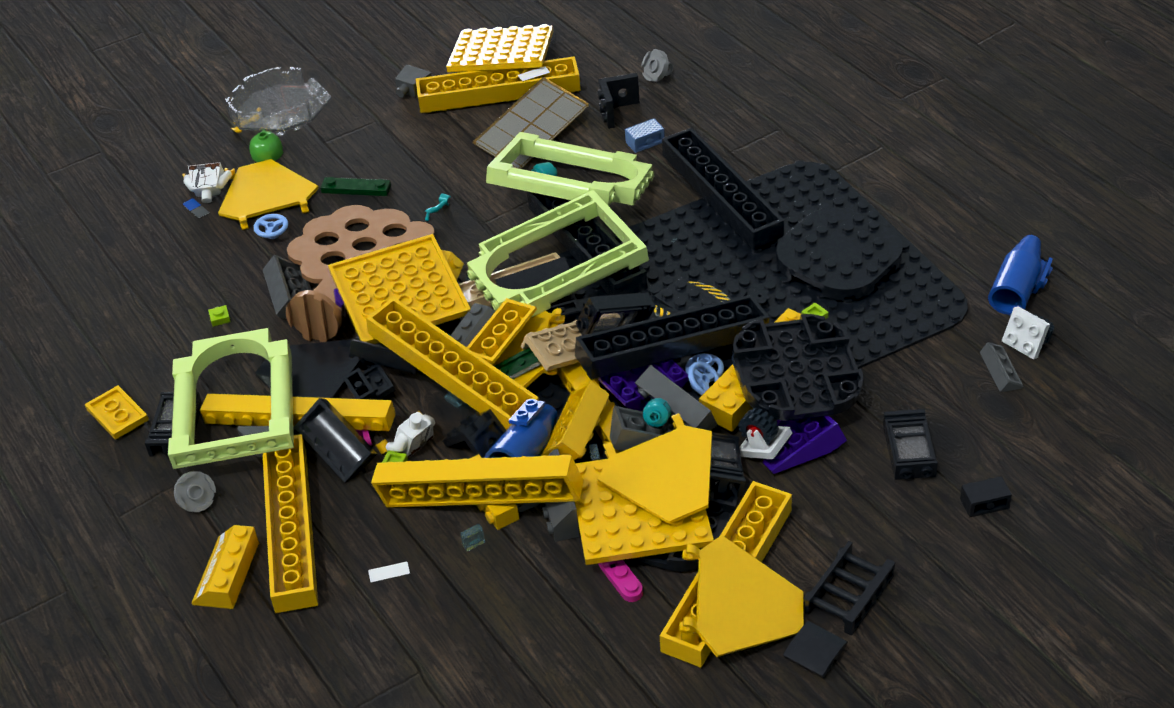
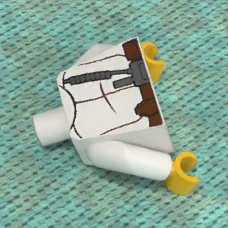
M221 163L188 166L189 174H182L186 187L191 192H194L196 197H202L203 203L212 202V196L219 195L228 180L234 179L235 169L228 170V168H225L224 172Z
M417 411L399 425L394 442H387L384 439L376 444V447L381 454L390 450L392 452L405 453L409 458L434 438L433 426L435 425V420L431 416L423 415L420 411Z

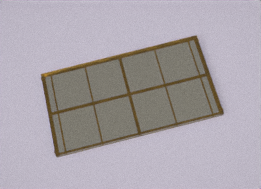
M543 77L472 142L487 153L497 157L519 132L539 135L541 139L552 141L589 106V103ZM520 154L512 162L513 167L522 169L534 157Z

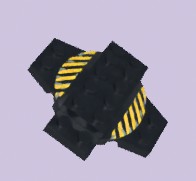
M668 274L642 292H648L656 306L649 319L747 296V290L722 274L698 282H687L683 278L676 280ZM726 345L716 349L721 352L730 345Z

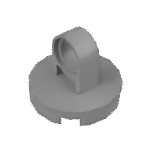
M653 49L652 52H647L643 58L642 67H644V73L642 72L646 80L658 82L673 71V65L668 61L664 51Z
M190 471L183 474L174 486L176 503L182 509L189 512L206 510L212 504L214 493H216L214 481L208 475L198 471Z

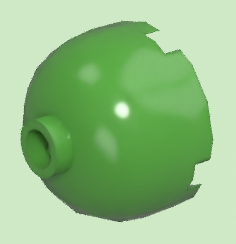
M260 132L251 139L249 151L252 159L256 162L269 159L275 161L282 156L283 146L279 137L274 133Z

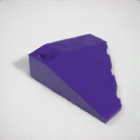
M830 416L797 420H777L776 426L790 427L792 434L774 459H763L762 463L772 474L831 453L846 442L847 439L838 423Z

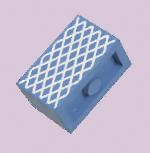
M655 118L625 129L626 143L635 153L661 144L664 138V128Z

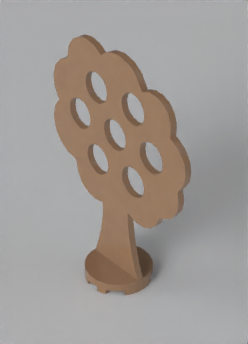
M362 205L345 206L336 210L331 215L321 216L306 223L303 228V235L289 243L287 254L289 260L294 264L301 265V275L306 281L319 283V285L313 291L305 290L298 292L288 303L286 318L290 327L294 325L302 333L304 339L308 341L315 339L320 340V342H327L341 328L343 307L335 304L334 289H337L329 272L328 265L322 263L323 259L329 256H341L346 260L430 234L434 235L432 225L421 221L410 222L409 216L403 211L396 209L373 211L369 207ZM354 223H365L368 225L366 229L357 232L346 229ZM392 228L406 230L403 235L397 237L384 235L386 230ZM326 236L338 238V241L331 245H319L316 243L318 239ZM365 241L376 244L374 248L365 251L353 248L356 244Z

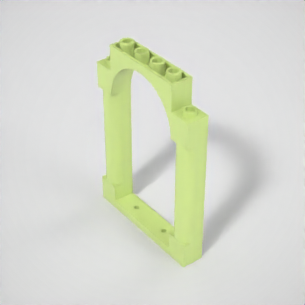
M519 132L487 166L486 183L567 200H573L594 190L608 206L612 202L634 205L640 199L641 193H644L645 188H648L649 182L653 180L654 171H652V164L636 161L637 155L620 151L612 153L541 139L539 135ZM521 154L611 172L630 180L617 183L597 181L588 183L514 168L512 162Z
M592 190L479 243V257L467 262L469 269L467 275L471 281H475L477 289L483 291L485 299L487 301L490 300L495 311L507 298L535 306L537 310L532 315L533 317L550 309L551 303L626 267L631 270L649 261L647 246ZM599 216L623 242V244L533 287L506 289L490 281L492 272L500 263L509 258L508 254L582 219L586 222Z
M268 328L193 341L192 356L173 359L174 400L172 438H169L168 456L173 469L294 448L292 353L287 339L272 342ZM254 353L266 358L270 362L271 420H269V431L194 445L197 380L202 371L212 362L231 354Z

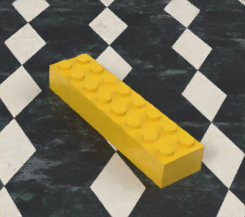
M788 308L775 322L800 320L801 314ZM733 364L699 398V402L711 410L717 424L731 432L738 426L748 410L753 409L744 398Z

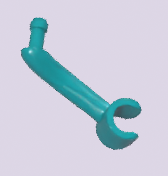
M442 193L439 197L440 204L425 210L427 212L425 220H429L430 213L438 212L445 205L449 206L448 199L451 196Z

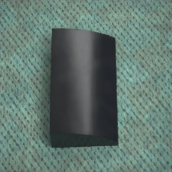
M561 257L495 279L497 286L506 289H525L538 285L570 268L565 257Z
M319 398L294 426L299 434H302L303 438L344 483L357 475L377 455L373 448L327 399Z

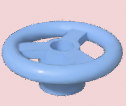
M280 214L264 215L254 224L255 233L260 237L269 239L279 237L288 228V220ZM269 219H279V220H277V221H275V222H273V221H271V222L266 221V220H269ZM260 225L265 226V232L259 230Z
M708 353L697 354L691 357L685 366L686 373L688 374L689 367L696 361L705 362L710 366L716 362L719 377L724 371L722 360ZM702 367L696 368V370H699L702 373H709L706 369Z
M694 362L688 370L690 384L700 395H703L709 389V383L712 378L714 382L719 379L715 369L705 362ZM702 367L706 369L709 373L702 374L698 370H696V368Z

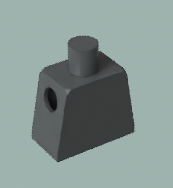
M406 64L395 79L396 94L399 97L404 95L417 97L416 78L431 77V72Z

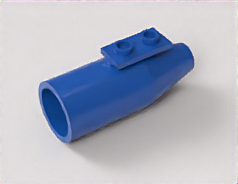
M1034 235L1025 236L1005 256L988 295L990 305L997 312L1011 315L1014 307L1019 306L1025 309L1031 293L1036 294L1039 288L1043 289L1048 281L1045 277H1048L1053 269L1050 266L1053 259L1049 257L1047 262L1041 259V241L1038 237Z
M527 399L509 419V424L512 425L488 450L485 458L539 456L548 443L558 416L556 409L549 404H545L544 401Z

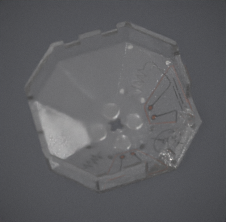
M274 67L245 77L242 80L244 85L242 87L238 85L232 91L233 97H227L225 103L229 117L239 130L271 132L281 136L286 132L298 130L312 122L332 97L324 87L318 84L315 78H310L308 84H305L300 68L290 67L289 72H284L281 67Z

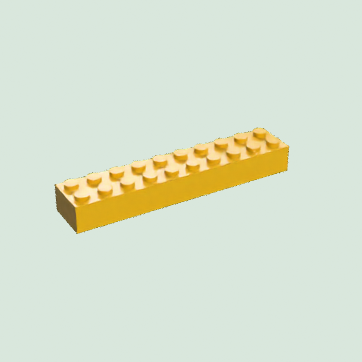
M575 56L546 60L543 67L546 66L550 73L522 81L518 75L541 67L467 71L416 78L420 113L522 99L543 79L566 93L581 91Z
M392 297L366 318L367 333L479 413L491 409L506 430L512 425L509 424V419L527 399L539 401V397L395 297Z
M300 434L294 435V448L263 453L270 598L275 613L318 606L307 455L303 436Z
M542 455L533 457L377 463L371 484L386 507L574 502L580 500L584 480L572 455Z
M753 481L721 535L762 562L792 511V494ZM697 573L660 634V651L701 668L711 652L710 648L696 632L684 633L679 631L680 622H683L684 617L697 619Z

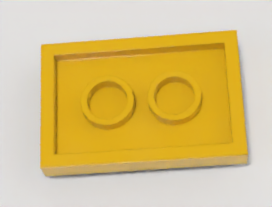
M119 385L85 404L87 411L115 440L149 420L147 414Z

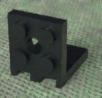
M637 73L598 79L600 90H597L599 100H601V103L598 104L599 112L602 113L603 123L607 124L608 129L615 128L613 108L640 103ZM620 89H626L625 92L619 93Z
M491 409L482 413L477 411L471 416L468 415L460 421L461 425L459 427L449 430L446 433L448 437L442 442L446 447L465 441L475 455L479 454L481 458H485L486 453L490 449L488 445L489 439H493L496 443L506 429Z

